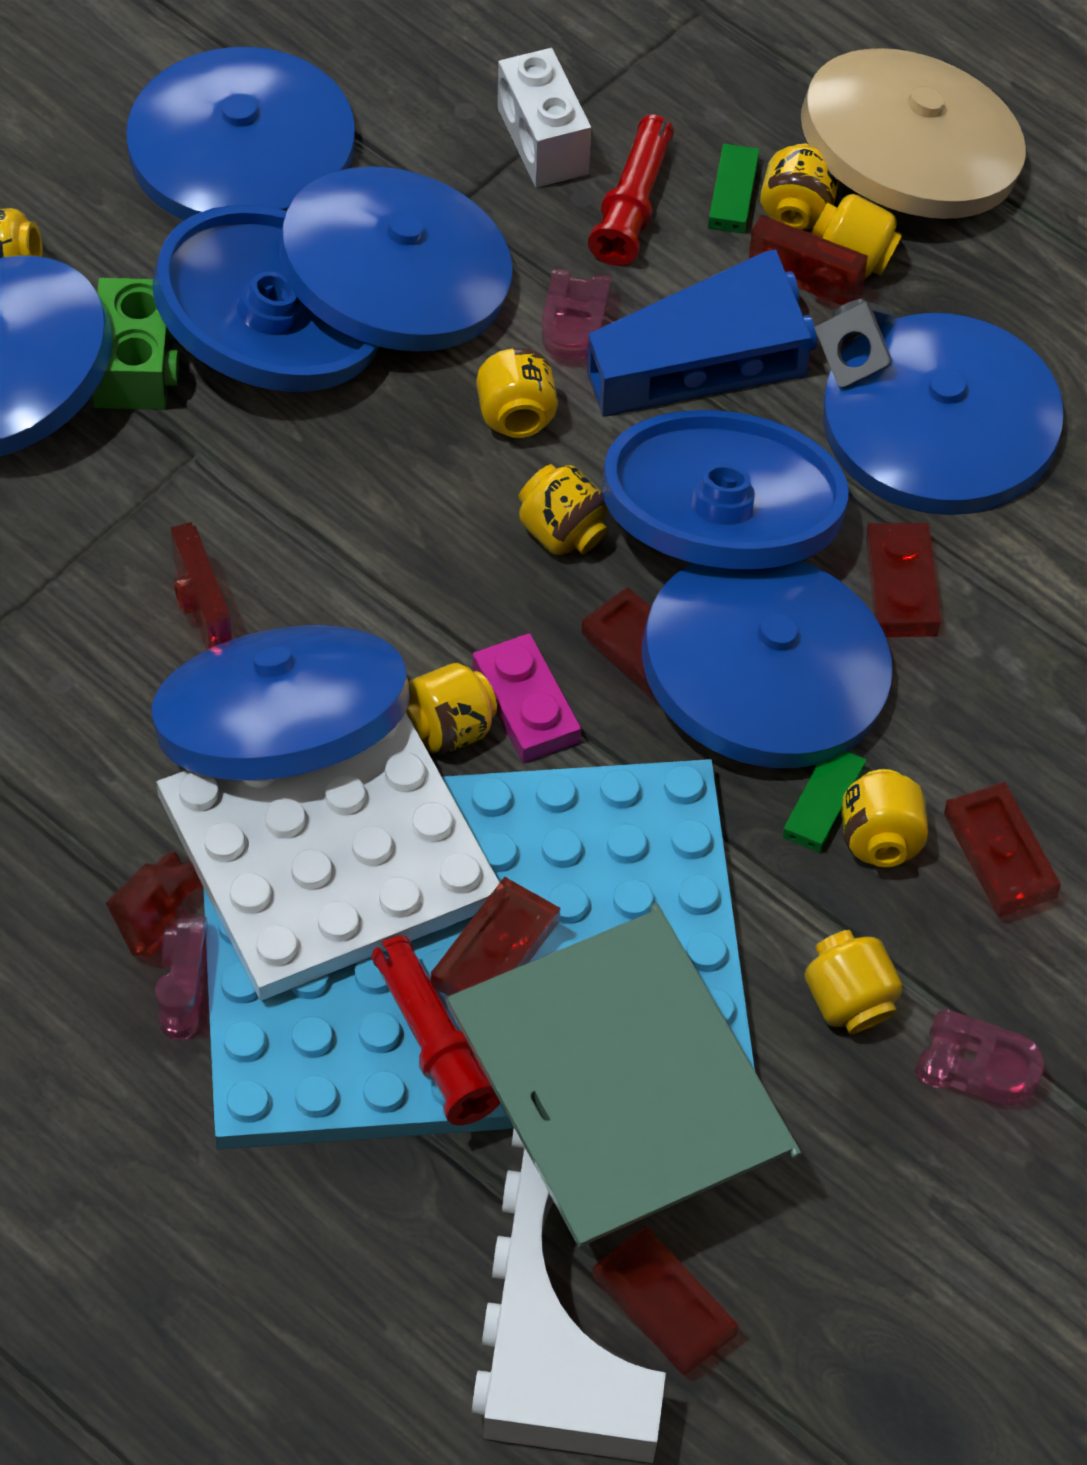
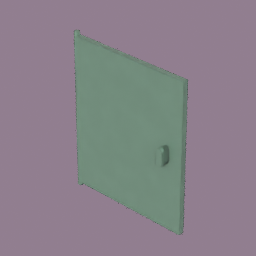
M658 903L649 907L651 912L446 998L448 1007L578 1247L611 1234L789 1153L793 1159L802 1154Z

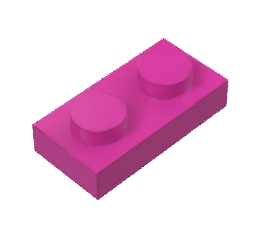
M530 633L472 653V668L474 671L482 673L492 686L497 702L496 713L522 763L581 743V727Z

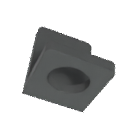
M858 299L840 306L833 311V318L814 327L839 387L847 388L892 365V357L878 326L895 317L892 308L867 302L865 299ZM864 334L871 344L870 356L863 365L850 367L841 357V344L843 341H848Z

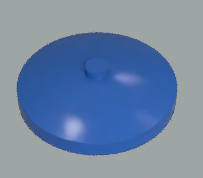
M258 47L214 49L187 57L166 68L154 77L136 98L130 111L126 131L129 161L138 184L159 207L182 220H186L205 210L231 205H257L287 211L295 196L311 182L324 175L351 168L355 152L354 117L350 104L340 87L321 69L299 57L281 51Z
M358 167L336 171L314 180L304 187L289 205L279 237L278 254L280 265L289 286L299 300L318 318L338 331L357 340L383 348L402 351H433L468 342L483 333L497 319L511 285L512 260L510 251L501 231L493 220L477 204L459 191L430 177L406 170L386 167Z
M231 205L202 211L181 222L171 231L160 250L153 274V296L157 310L168 330L186 350L214 370L243 383L287 392H307L331 388L353 379L371 364L380 346L357 340L328 325L312 313L289 286L283 274L278 254L279 237L287 211L257 205Z
M9 256L0 258V456L14 453L35 444L67 423L90 399L102 380L109 363L113 340L112 326L103 302L92 284L80 272L65 263L39 256Z
M945 313L915 314L892 319L878 325L893 360L890 367L847 388L839 387L832 370L830 371L823 403V424L828 444L841 466L854 480L876 496L890 503L918 512L941 515H960L986 511L1004 505L1032 488L1043 477L1055 457L1063 425V403L1057 382L1050 369L1032 348L1013 334L993 324L967 316ZM861 334L843 350L841 357L848 366L859 367L868 360L871 353L869 339L864 334Z
M719 410L672 412L646 419L631 426L620 434L610 446L605 458L602 479V494L609 512L636 539L672 557L691 563L726 569H765L785 566L809 558L822 551L837 537L842 529L849 494L848 483L839 464L823 447L794 429L768 419L744 413Z
M804 561L765 569H726L692 563L676 573L660 590L653 602L642 637V662L647 682L653 695L667 715L684 732L707 748L728 758L751 765L769 768L808 767L823 763L844 751L848 752L858 745L875 725L891 687L892 659L889 645L879 622L871 610L841 581L822 569Z
M303 625L281 627L247 634L203 651L182 664L167 677L157 690L151 709L159 746L163 753L180 767L197 774L219 779L268 780L317 771L345 761L375 745L389 734L403 718L410 701V690L404 660L400 653L385 640L352 628L329 625Z

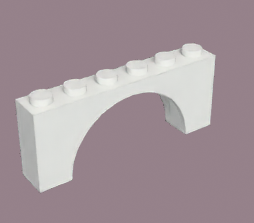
M514 1129L512 1147L524 1149L521 1172L507 1171L502 1212L515 1214L511 1237H497L492 1278L504 1279L505 1282L502 1303L488 1302L482 1345L495 1347L491 1372L477 1371L472 1414L485 1415L483 1439L653 1463L658 1439L666 1373L646 1369L612 1355L584 1334L560 1304L551 1286L542 1252V1232L554 1201Z

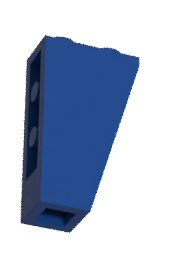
M777 251L763 252L589 333L586 372L602 417L807 376L810 351L815 350L817 347L815 325L810 315H802L798 305L799 290L795 275L792 271L785 272Z

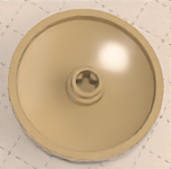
M882 48L857 50L837 56L823 65L814 75L801 109L802 129L808 145L819 150L829 172L834 177L873 202L911 215L948 219L969 217L986 212L999 205L1008 197L1015 186L1025 161L1026 145L1021 127L1007 105L991 89L953 65L915 52Z

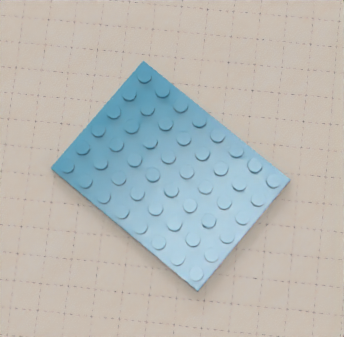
M712 759L442 776L443 781L504 890V904L411 941L414 952L457 1030L461 1031L446 1003L448 996L651 912L649 909L651 905L658 903L754 1069ZM204 889L214 1122L217 1150L514 1129L501 1103L491 1114L472 1124L457 1126L447 1121L443 1113L444 1098L434 1080H428L419 1068L421 1048L378 968L374 966L371 957L260 1001ZM387 951L383 952L386 958H391Z

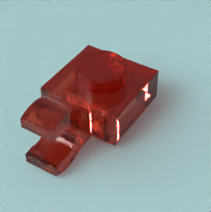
M177 852L166 854L157 864L145 863L106 902L132 956L152 957L190 918L183 901L193 891L200 888L202 883L192 861L188 859L182 864Z

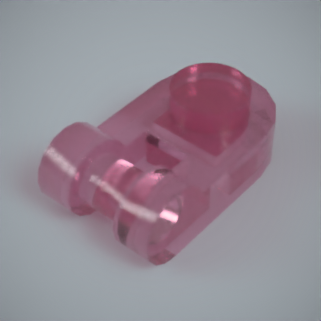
M553 269L542 317V343L550 354L563 360H580L587 357L588 334L602 328L610 301L612 276L594 274L592 280L572 277L571 270Z
M180 915L177 928L166 927L164 931L162 964L163 967H170L171 973L163 976L157 982L155 993L159 1008L160 1029L170 1039H187L197 1031L199 1026L207 964L206 937L208 918L204 916Z
M942 1010L935 1015L929 1031V1035L933 1040L931 1047L921 1052L914 1070L918 1079L930 1086L937 1088L952 1086L997 1103L1011 1105L1024 1102L1034 1095L1040 1085L1044 1060L1040 1049L1034 1042L1021 1034L954 1011ZM964 1048L978 1052L975 1061L959 1057L956 1054L958 1050Z

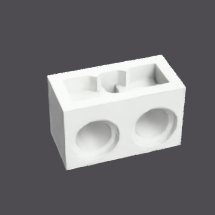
M548 48L498 61V110L535 188L589 175L591 126L553 49Z

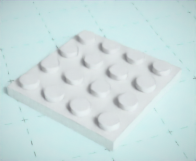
M406 712L396 727L375 745L345 761L317 771L268 780H228L204 776L185 770L156 781L158 797L260 1001L370 958L376 947L381 948L385 952L387 950L382 942L389 938L406 936L412 941L504 904V890Z

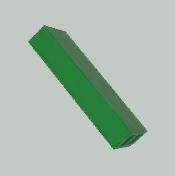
M723 144L709 214L708 229L745 234L758 165L759 148Z
M844 751L836 757L818 764L784 826L782 838L821 853L842 813L843 795L853 782L860 779L865 770L867 759Z

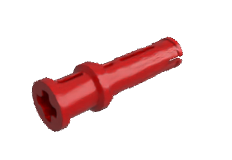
M647 115L639 121L637 133L617 187L607 192L602 200L601 213L603 216L600 224L596 225L590 232L588 247L597 259L606 264L624 266L632 263L638 256L640 250V242L638 240L640 230L646 228L652 217L649 197L669 142L674 135V128L668 122L664 126L661 137L659 136L661 125L665 119L662 116Z
M395 936L383 941L382 944L391 958H386L382 949L376 947L371 954V960L382 975L421 1048L419 1068L428 1080H434L444 1098L443 1113L447 1121L452 1125L462 1126L483 1119L499 1106L500 1101L463 1032L456 1029L414 952L410 939L406 936Z

